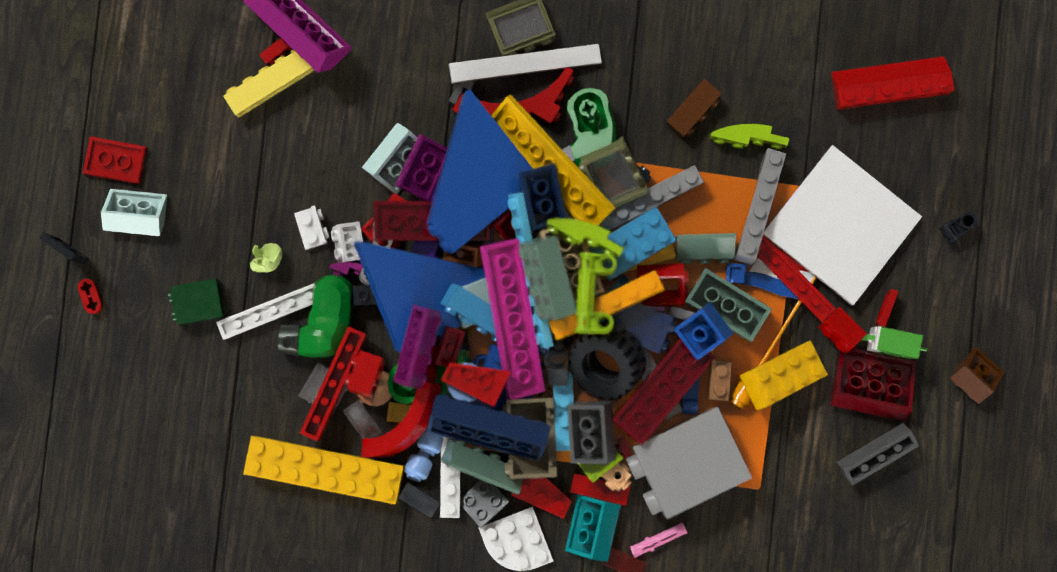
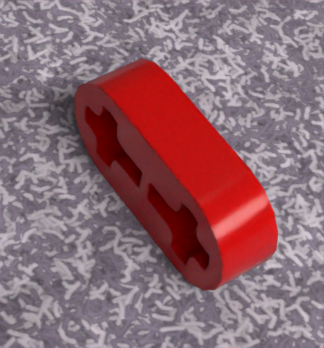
M91 279L81 280L78 283V291L84 309L88 313L98 314L103 309V302L98 287ZM86 282L87 284L92 285V287L89 288L91 295L88 294V291L83 290V287H85ZM90 298H92L93 302L98 303L95 306L96 310L89 308V305L92 304Z

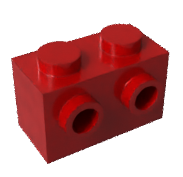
M840 306L818 327L845 355L867 335Z

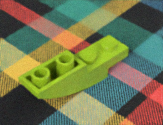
M739 124L713 131L709 138L713 139L714 143L722 145L725 142L731 143L732 147L743 149V146L747 147L749 140L755 145L763 146L764 143L769 144L771 148L777 150L786 148L789 142L787 137L771 134L772 126L761 124Z
M549 219L545 226L550 233L555 236L560 234L566 238V242L574 246L576 244L580 246L584 239L590 247L595 249L599 247L604 250V254H609L616 258L620 256L624 249L607 239L610 231L588 222L574 219Z

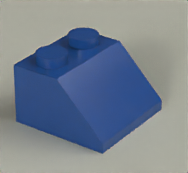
M711 302L674 328L696 360L706 355L734 334Z

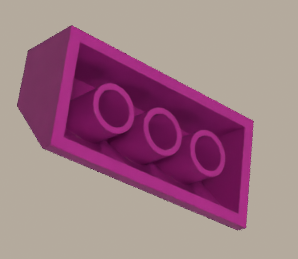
M413 304L393 381L405 387L422 388V384L425 383L427 378L425 373L427 365L430 364L432 358L430 354L431 349L437 339L435 335L436 330L441 324L442 317L440 316V311Z

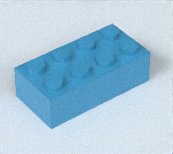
M657 207L652 208L608 235V240L624 249L618 258L614 257L617 269L613 275L605 276L607 281L613 280L676 241L675 236ZM589 246L588 248L590 253L604 254V250L599 247L595 249ZM606 261L602 266L605 269H610L613 267V263Z

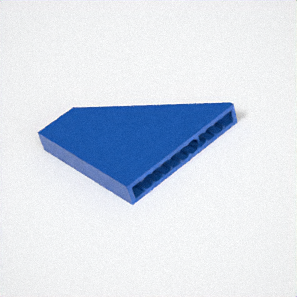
M470 89L461 98L426 222L429 233L433 237L436 236L441 242V248L450 254L459 249L509 208L508 195L519 193V173L533 169Z
M353 242L395 351L398 352L402 350L413 304L441 312V324L437 327L435 335H442L445 326L452 328L461 326L458 314H455V316L449 314L444 310L445 306L440 304L450 285L453 283L462 287L486 278L485 271L482 268L365 242Z

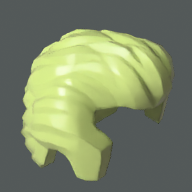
M275 243L264 244L261 249H258V245H255L252 250L255 258L250 262V268L260 273L275 270L282 259L280 246Z

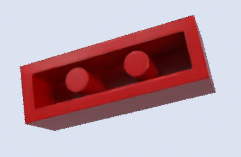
M280 38L259 55L269 66L273 65L276 59L284 56L288 50L291 51L293 48Z

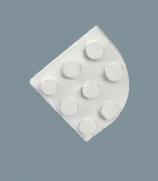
M533 507L486 524L482 528L479 527L487 551L497 563L505 568L515 571H527L553 562Z

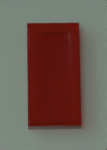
M611 547L608 562L604 561L603 565L618 572H643L647 564Z

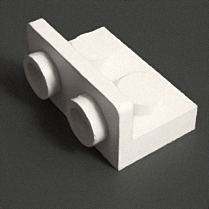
M314 205L309 209L294 213L305 250L328 244L327 238L330 237L327 228L322 226L321 220H324L321 209H317Z
M360 221L338 224L332 227L331 238L335 243L334 255L338 263L360 261L353 243L355 241L363 242Z

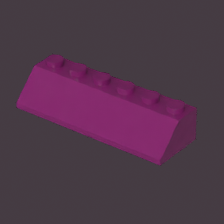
M243 0L263 22L271 27L277 35L318 73L332 69L352 49L337 32L302 0Z

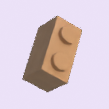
M712 361L710 363L708 400L729 401L732 362Z

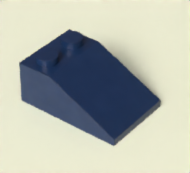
M555 163L519 173V193L523 192L530 230L545 227L549 219H567Z

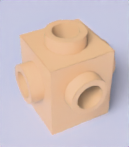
M617 463L601 476L606 481L605 485L612 491L615 489L618 492L621 489L625 491L632 482L630 481L631 470L623 463L621 465ZM619 475L621 478L615 479L614 477Z

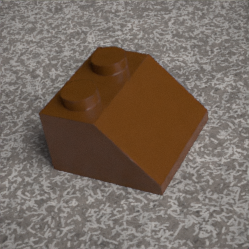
M974 347L956 367L950 379L955 385L965 391L971 399L980 404L994 392L1004 371L980 349Z

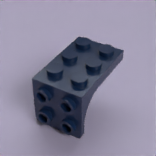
M640 303L611 316L615 326L621 325L625 327L624 330L627 332L631 331L634 334L633 337L635 339L638 338L641 347L659 354L667 351L670 341L667 340L669 334H674V328L678 324L675 322L676 318Z

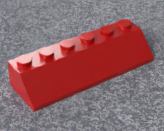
M944 56L831 72L837 110L947 95L954 91L952 72Z

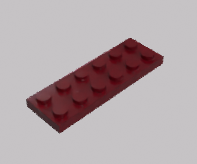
M373 201V241H439L436 236L433 237L429 233L426 224L432 201ZM490 223L468 241H490Z
M680 338L612 418V421L642 446L715 359V356L708 352L696 360Z

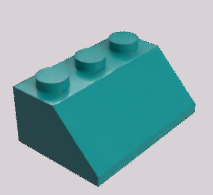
M578 494L565 551L589 559L608 562L621 505Z

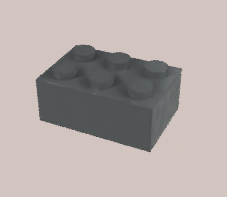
M575 401L567 405L571 463L608 464L616 459L614 422L612 421V401Z

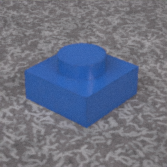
M727 263L726 281L729 283L746 284L748 265Z

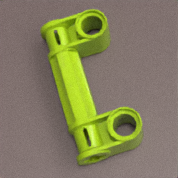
M580 253L581 269L578 272L576 308L578 319L575 332L580 334H608L613 329L612 317L607 313H594L596 275L611 276L616 272V259L609 254ZM610 261L613 263V267L605 269L602 264ZM603 319L610 322V325L606 328L599 326V322Z

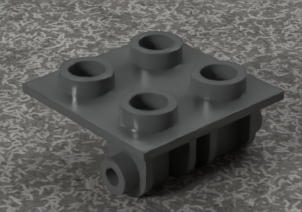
M483 480L476 483L460 498V505L480 528L509 503L508 499L495 485Z

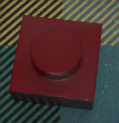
M626 438L617 439L618 444L615 447L618 453L623 455V458L632 456Z

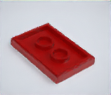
M90 136L83 174L140 185L147 147Z

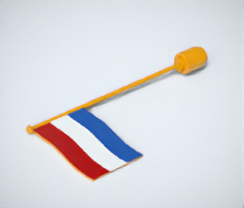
M777 248L813 285L817 277L782 249ZM758 257L747 274V283L741 284L754 286L778 296L798 299ZM800 300L796 303L759 365L767 360L802 303ZM739 381L730 396L731 400L729 402L743 410L744 407L748 406L751 398L743 382Z

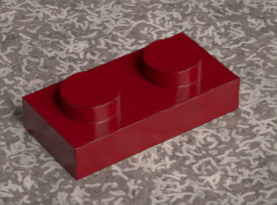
M445 326L433 363L448 367L449 363H455L465 332Z

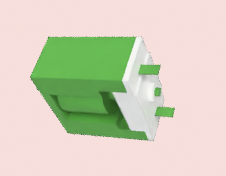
M879 326L870 328V333L862 339L868 341L866 351L909 360L918 359L920 350L925 352L928 350V348L921 347L923 335Z

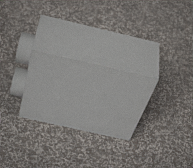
M718 407L708 409L648 438L642 446L638 443L631 446L634 455L626 458V462L635 480L645 476L651 488L650 491L642 494L651 514L655 515L662 511L666 519L752 479Z

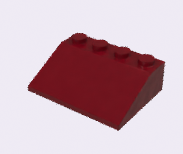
M852 348L846 355L839 351L830 405L906 422L913 406L916 361Z

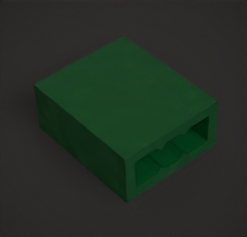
M213 278L170 287L171 292H168L169 301L174 306L172 318L177 325L226 317L219 279Z

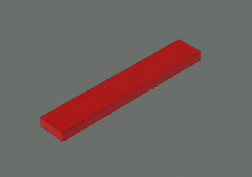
M763 235L757 257L823 323L836 308Z

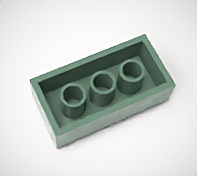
M537 237L519 243V255L524 262V273L529 280V291L534 299V310L539 319L557 320L577 313L557 237Z
M706 268L702 271L688 297L685 299V304L697 311L711 302L732 332L749 343L753 341L772 310L769 306Z

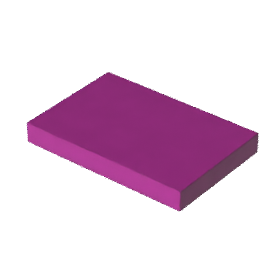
M419 134L395 186L423 201H429L438 183L447 148Z

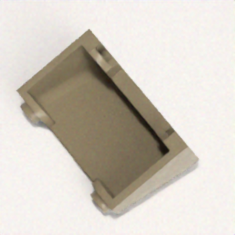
M554 399L506 400V404H503V411L508 414L524 416L532 421H542L551 426L547 445L540 462L509 454V463H505L506 475H509L510 479L557 477Z

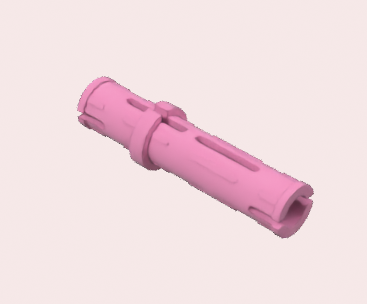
M681 522L672 528L650 538L646 537L644 541L630 546L631 552L635 558L648 551L653 552L655 551L654 548L687 534V531Z

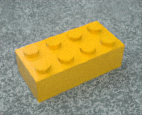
M810 340L739 376L756 410H759L814 383L828 374Z

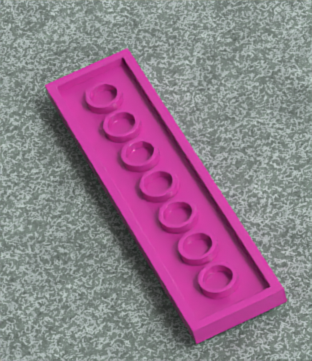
M517 238L480 246L502 370L512 371L505 385L507 400L510 401L545 391L524 265L519 255L520 242Z

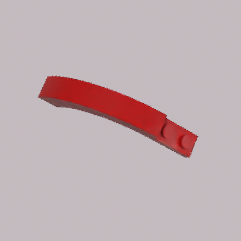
M438 345L432 346L430 353L432 355L431 362L427 365L425 372L427 374L426 381L422 384L421 389L416 388L413 403L405 418L393 430L382 436L363 438L362 458H385L398 454L411 446L426 430L436 395H440L441 384L435 383L437 371L436 364L433 363Z

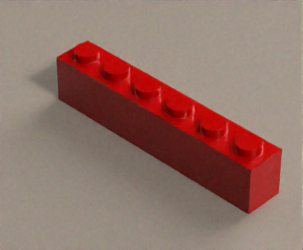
M348 326L300 434L315 441L321 440L346 385L347 375L353 370L352 361L354 355L359 354V351L362 350L368 337L367 334Z

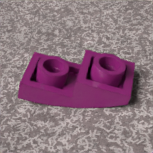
M341 262L330 264L329 268L333 270V274L344 277V274L350 275L351 269H354V274L360 276L363 266L358 263Z

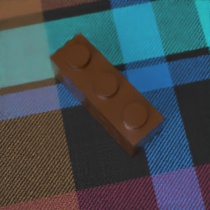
M704 78L667 120L666 125L682 139L686 135L690 137L696 130L694 125L698 121L702 123L709 115L707 113L710 107L714 109L721 101L719 97L722 93Z

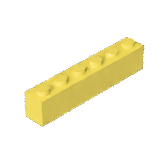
M292 49L290 55L279 57L275 60V64L270 67H263L258 71L259 74L254 77H247L240 86L229 88L224 98L234 114L239 118L315 70Z

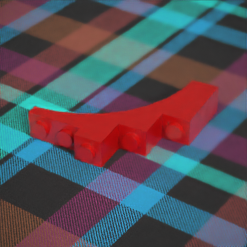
M566 67L559 78L547 89L518 103L530 116L533 115L550 126L553 122L557 123L562 113L559 112L561 107L555 103L561 102L565 95L562 91L565 86L569 87L575 77L572 76L573 70ZM463 93L461 94V96L459 97L458 101L452 109L453 113H455L456 115L459 109ZM480 101L490 115L501 104Z

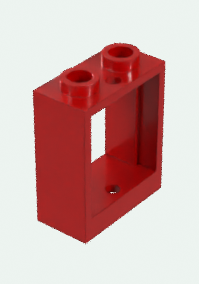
M684 263L637 265V279L653 271L657 272L660 279L678 278V290H664L639 302L640 304L656 307L685 305V298L688 297V286H685V283L689 282L688 271L684 270Z

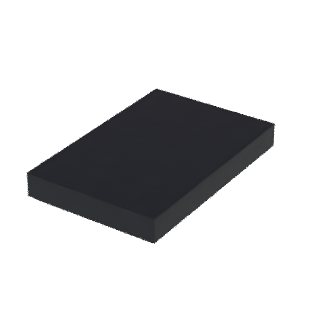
M42 233L39 239L71 261L86 265L89 260L88 257L59 237L48 233Z

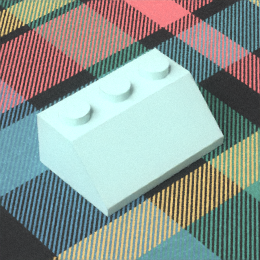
M397 123L362 168L390 191L398 194L401 189L396 187L395 184L417 137L407 128Z
M110 189L101 211L103 230L160 236L165 221L167 195Z

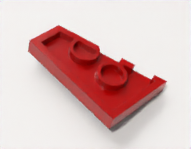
M449 363L441 380L494 407L512 371Z
M546 477L522 478L520 494L518 495L513 492L511 494L563 519L571 504V500Z

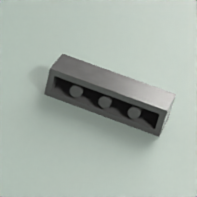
M902 423L837 461V464L844 477L853 486L919 447L912 431Z

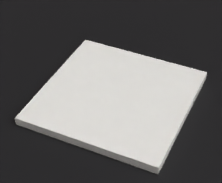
M832 145L767 226L763 235L853 306L922 216Z

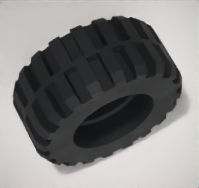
M604 322L599 323V326L602 328L610 325L609 322L607 324ZM613 323V329L608 334H581L570 348L568 360L570 361L569 369L573 371L571 373L573 379L578 381V386L580 388L583 387L586 393L589 395L592 393L595 395L594 397L599 399L604 397V400H612L613 398L620 399L622 396H626L639 382L646 370V357H643L645 355L644 348L640 347L641 343L638 338L635 339L633 337L634 334L631 331L627 332L624 330L625 327L621 325L617 327ZM595 350L611 355L617 362L620 372H614L602 366L596 357Z

